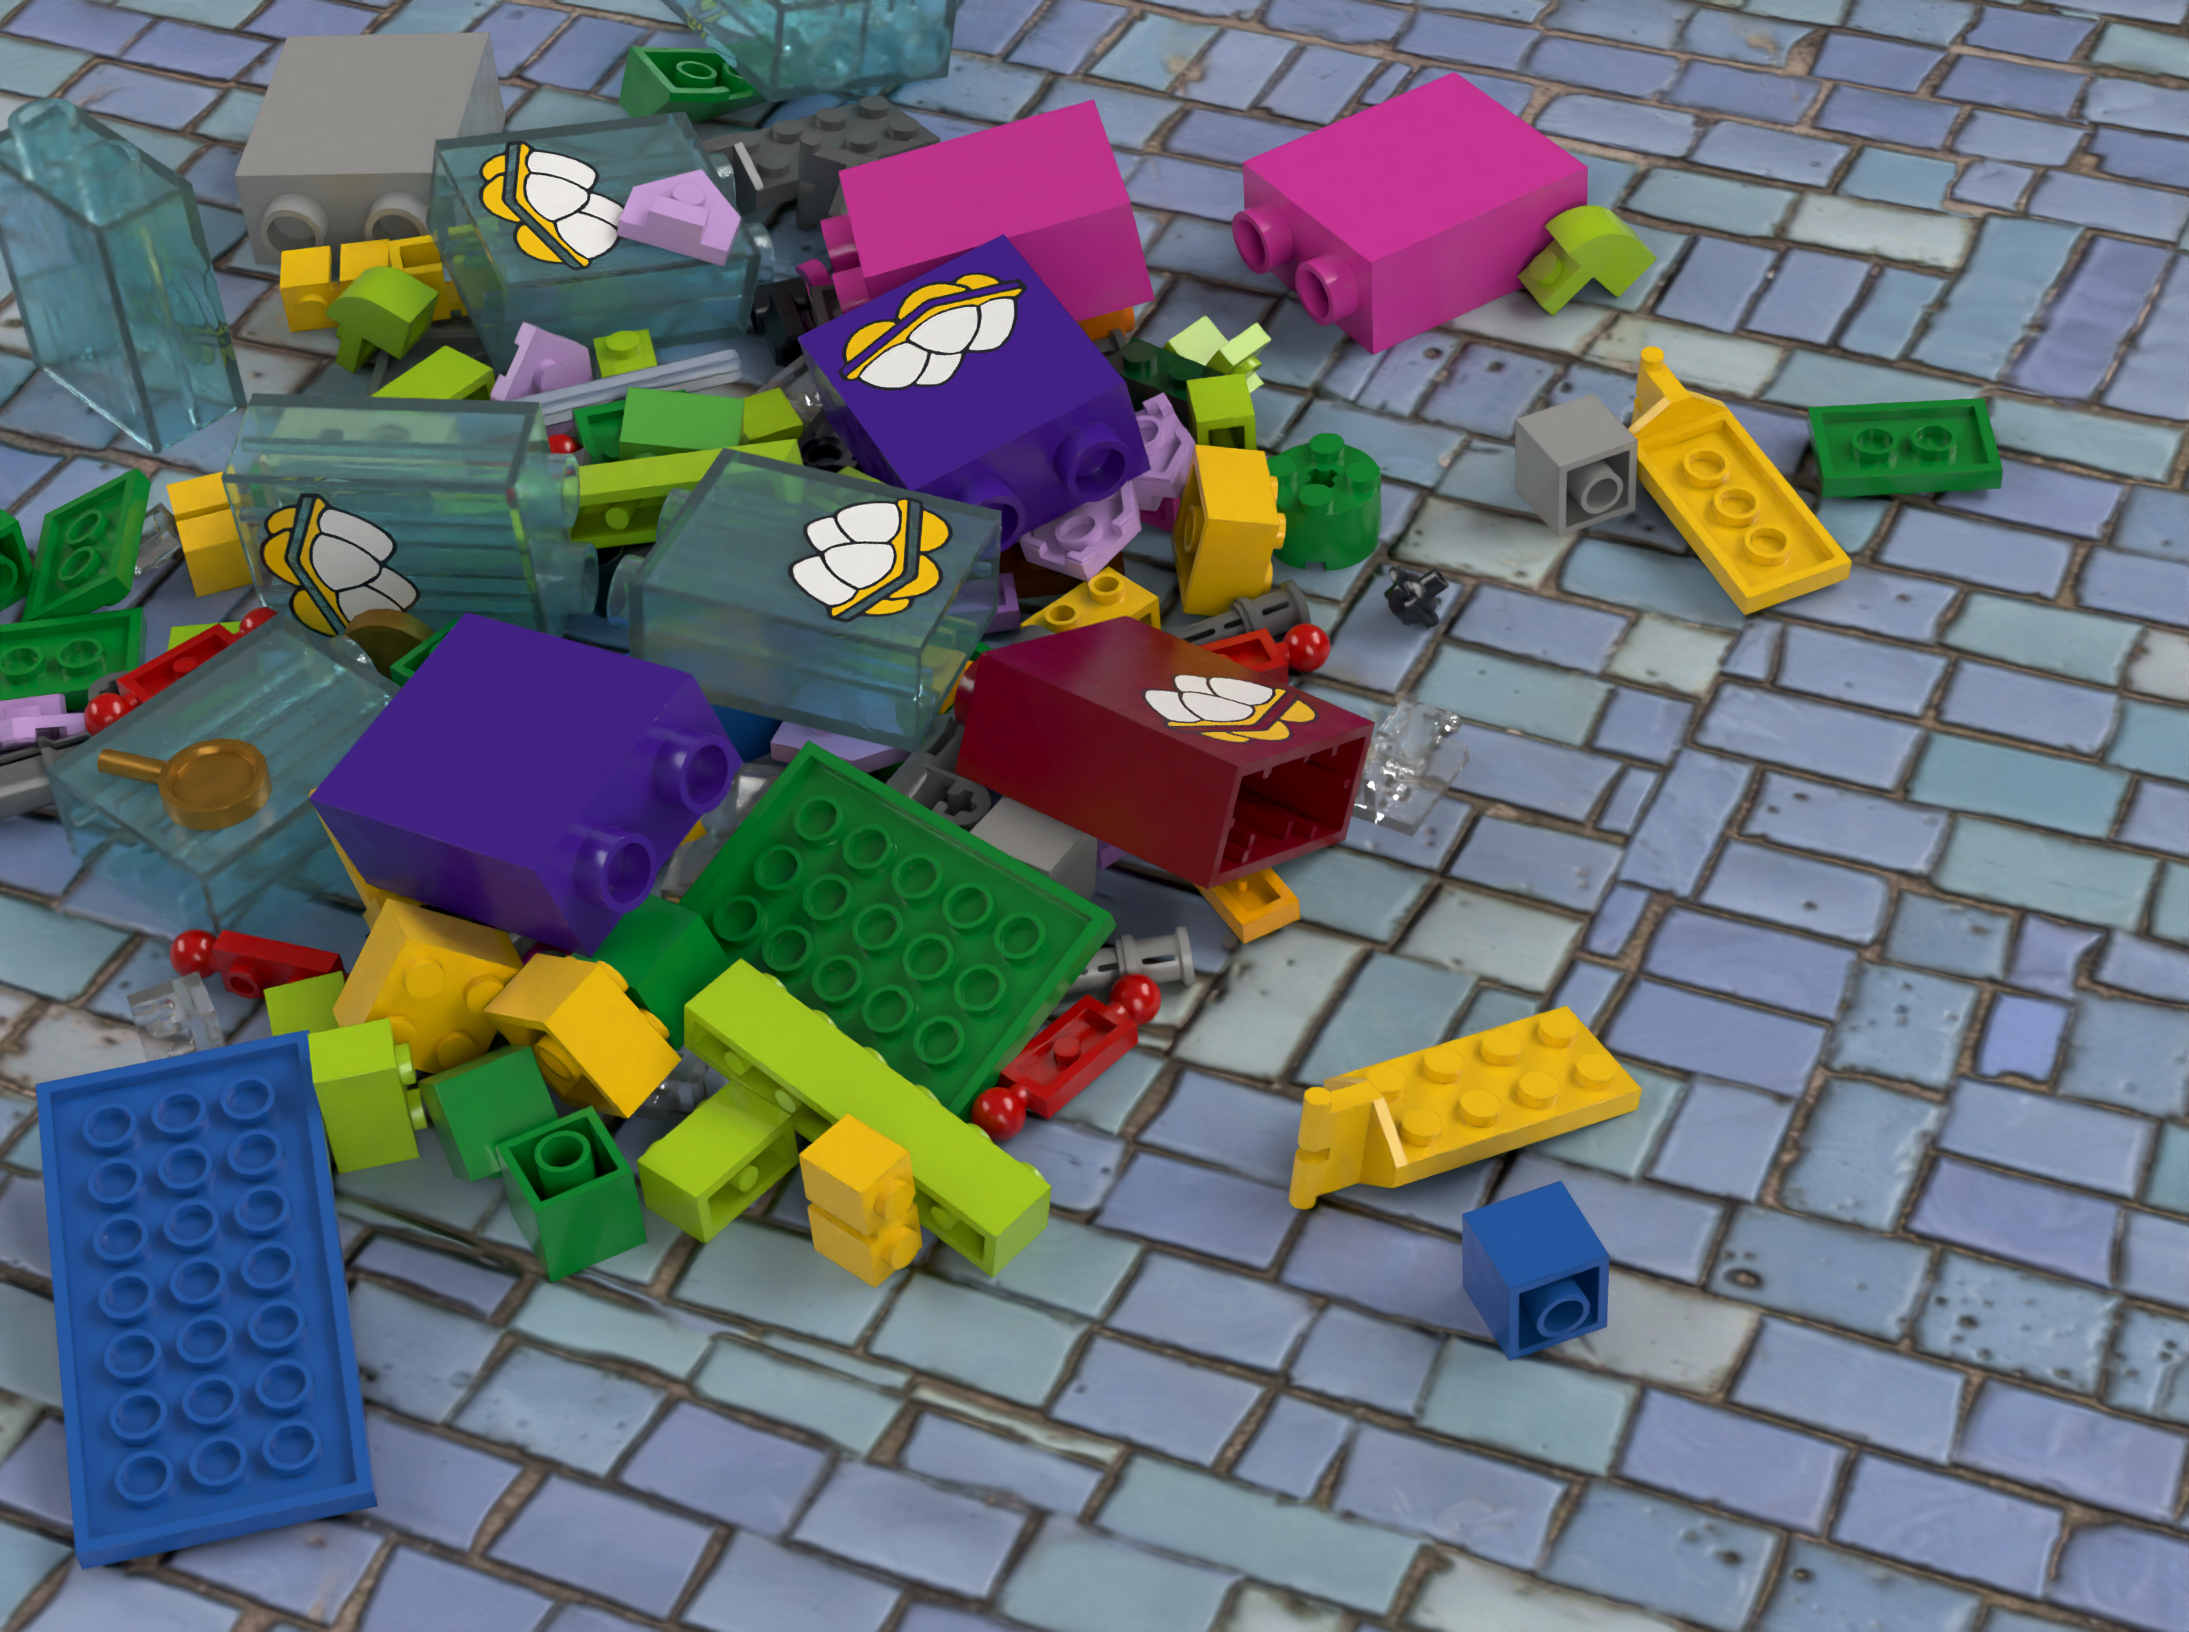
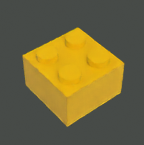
M1194 445L1171 534L1183 612L1186 614L1216 616L1228 612L1229 605L1237 598L1246 596L1249 600L1270 593L1273 577L1272 562L1270 560L1273 549L1280 550L1283 546L1286 519L1284 513H1277L1278 480L1276 476L1269 475L1265 451Z
M387 898L332 1011L339 1028L390 1018L396 1045L409 1043L414 1068L438 1074L487 1053L498 1028L485 1015L483 1010L524 965L507 932Z
M536 953L483 1010L485 1015L511 1044L531 1046L544 1081L565 1105L583 1109L593 1106L596 1112L629 1119L682 1060L666 1041L670 1033L665 1025L649 1011L641 1008L638 1009L625 994L629 988L626 980L612 966L603 961L594 963L577 960L572 956L563 958Z

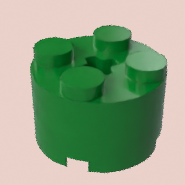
M1320 433L1313 436L1309 443L1292 447L1277 456L1267 459L1269 475L1276 476L1278 480L1277 513H1284L1286 519L1283 546L1280 550L1273 549L1272 552L1277 559L1287 565L1306 569V561L1325 562V571L1340 570L1362 562L1375 551L1382 527L1380 467L1368 454L1355 447L1345 445L1343 438L1337 434Z

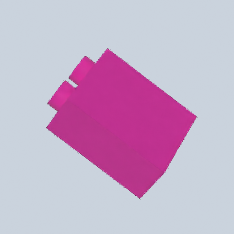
M1453 72L1243 161L1244 210L1236 213L1233 217L1232 233L1242 260L1253 272L1265 274L1270 271L1298 294L1304 309L1316 323L1322 326L1334 323L1374 355L1524 287L1525 285L1517 276L1555 239L1546 229L1545 225L1567 210L1587 205L1588 167L1458 73Z
M1094 99L838 171L848 213L820 220L834 271L832 277L842 314L1003 234L1076 322L1155 300L1131 202Z

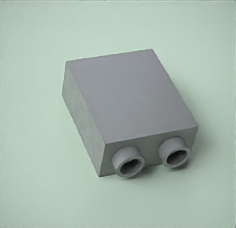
M490 32L287 36L234 176L256 265L281 264L282 251L330 246L332 263H340L341 244L381 239L394 241L436 234L441 262H452L447 232L468 229V218L477 217L481 204L479 201V189L485 183L479 175V169L487 159L496 154L506 121Z

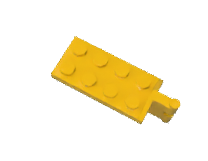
M1645 347L1640 355L1636 384L1637 397L1634 400L1631 426L1628 428L1631 434L1638 440L1637 478L1740 611L1747 615L1849 579L1852 565L1850 558L1726 405L1720 400L1685 389L1664 363V352L1658 347Z
M1567 1005L1324 1080L1323 1088L1311 1087L1304 1093L1297 1143L1300 1147L1295 1152L1288 1200L1295 1208L1310 1209L1316 1204L1317 1196L1358 1183L1396 1188L1638 1110L1642 1088Z

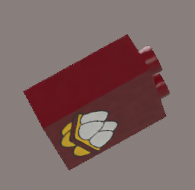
M1122 616L981 652L980 657L965 671L955 694V718L959 724L965 726L955 773L1209 890L1346 839L1375 722L1129 616Z

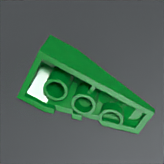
M629 47L619 104L639 127L651 131H661L665 126L692 125L832 82L834 72L814 51Z

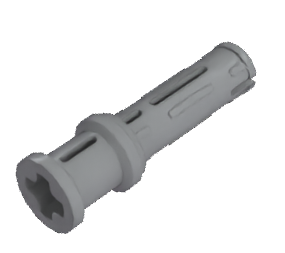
M1187 926L1176 927L1174 934L1135 940L1131 934L1121 935V939L1115 940L1116 946L1098 950L1085 967L1088 973L1079 975L1065 995L1110 988L1118 978L1129 973L1147 975L1156 983L1182 980L1186 986L1195 984ZM1173 955L1174 957L1172 961L1149 965L1142 963V960L1145 958ZM1118 963L1119 965L1117 970L1098 971V967L1101 965Z

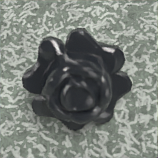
M1402 566L1389 569V576L1393 585L1384 592V596L1388 600V606L1392 613L1407 626L1421 622L1424 627L1429 629L1431 626L1435 627L1438 625L1439 618L1435 612L1437 607L1436 596L1449 587L1448 581L1442 572L1434 567L1421 577L1415 573H1407Z

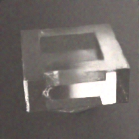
M161 502L145 514L134 572L135 579L151 568L156 569L165 565L174 556L176 550L182 546L175 517Z

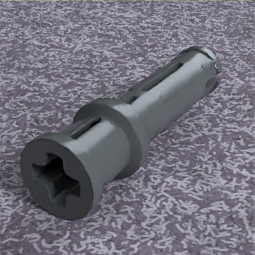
M1291 579L1281 583L1280 590L1252 600H1249L1246 596L1237 598L1229 605L1228 612L1168 632V634L1200 646L1267 628L1271 637L1289 631L1296 625L1303 623L1311 624V619L1305 597L1297 583Z

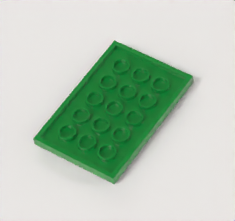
M809 740L677 903L679 906L700 914L732 965L741 958L762 974L768 973L776 977L789 994L811 1010H819L825 1013L835 1023L838 1030L861 1047H869L877 1051L891 1069L913 1085H921L930 1090L943 1107L965 1123L971 1118L972 1106L976 1098L983 1091L995 1087L1000 1080V1072L1021 1053L1117 927L1111 913Z

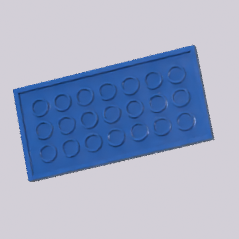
M309 1029L35 1084L75 1554L82 1570L378 1506L326 1130L313 1085L307 1035L310 1034Z

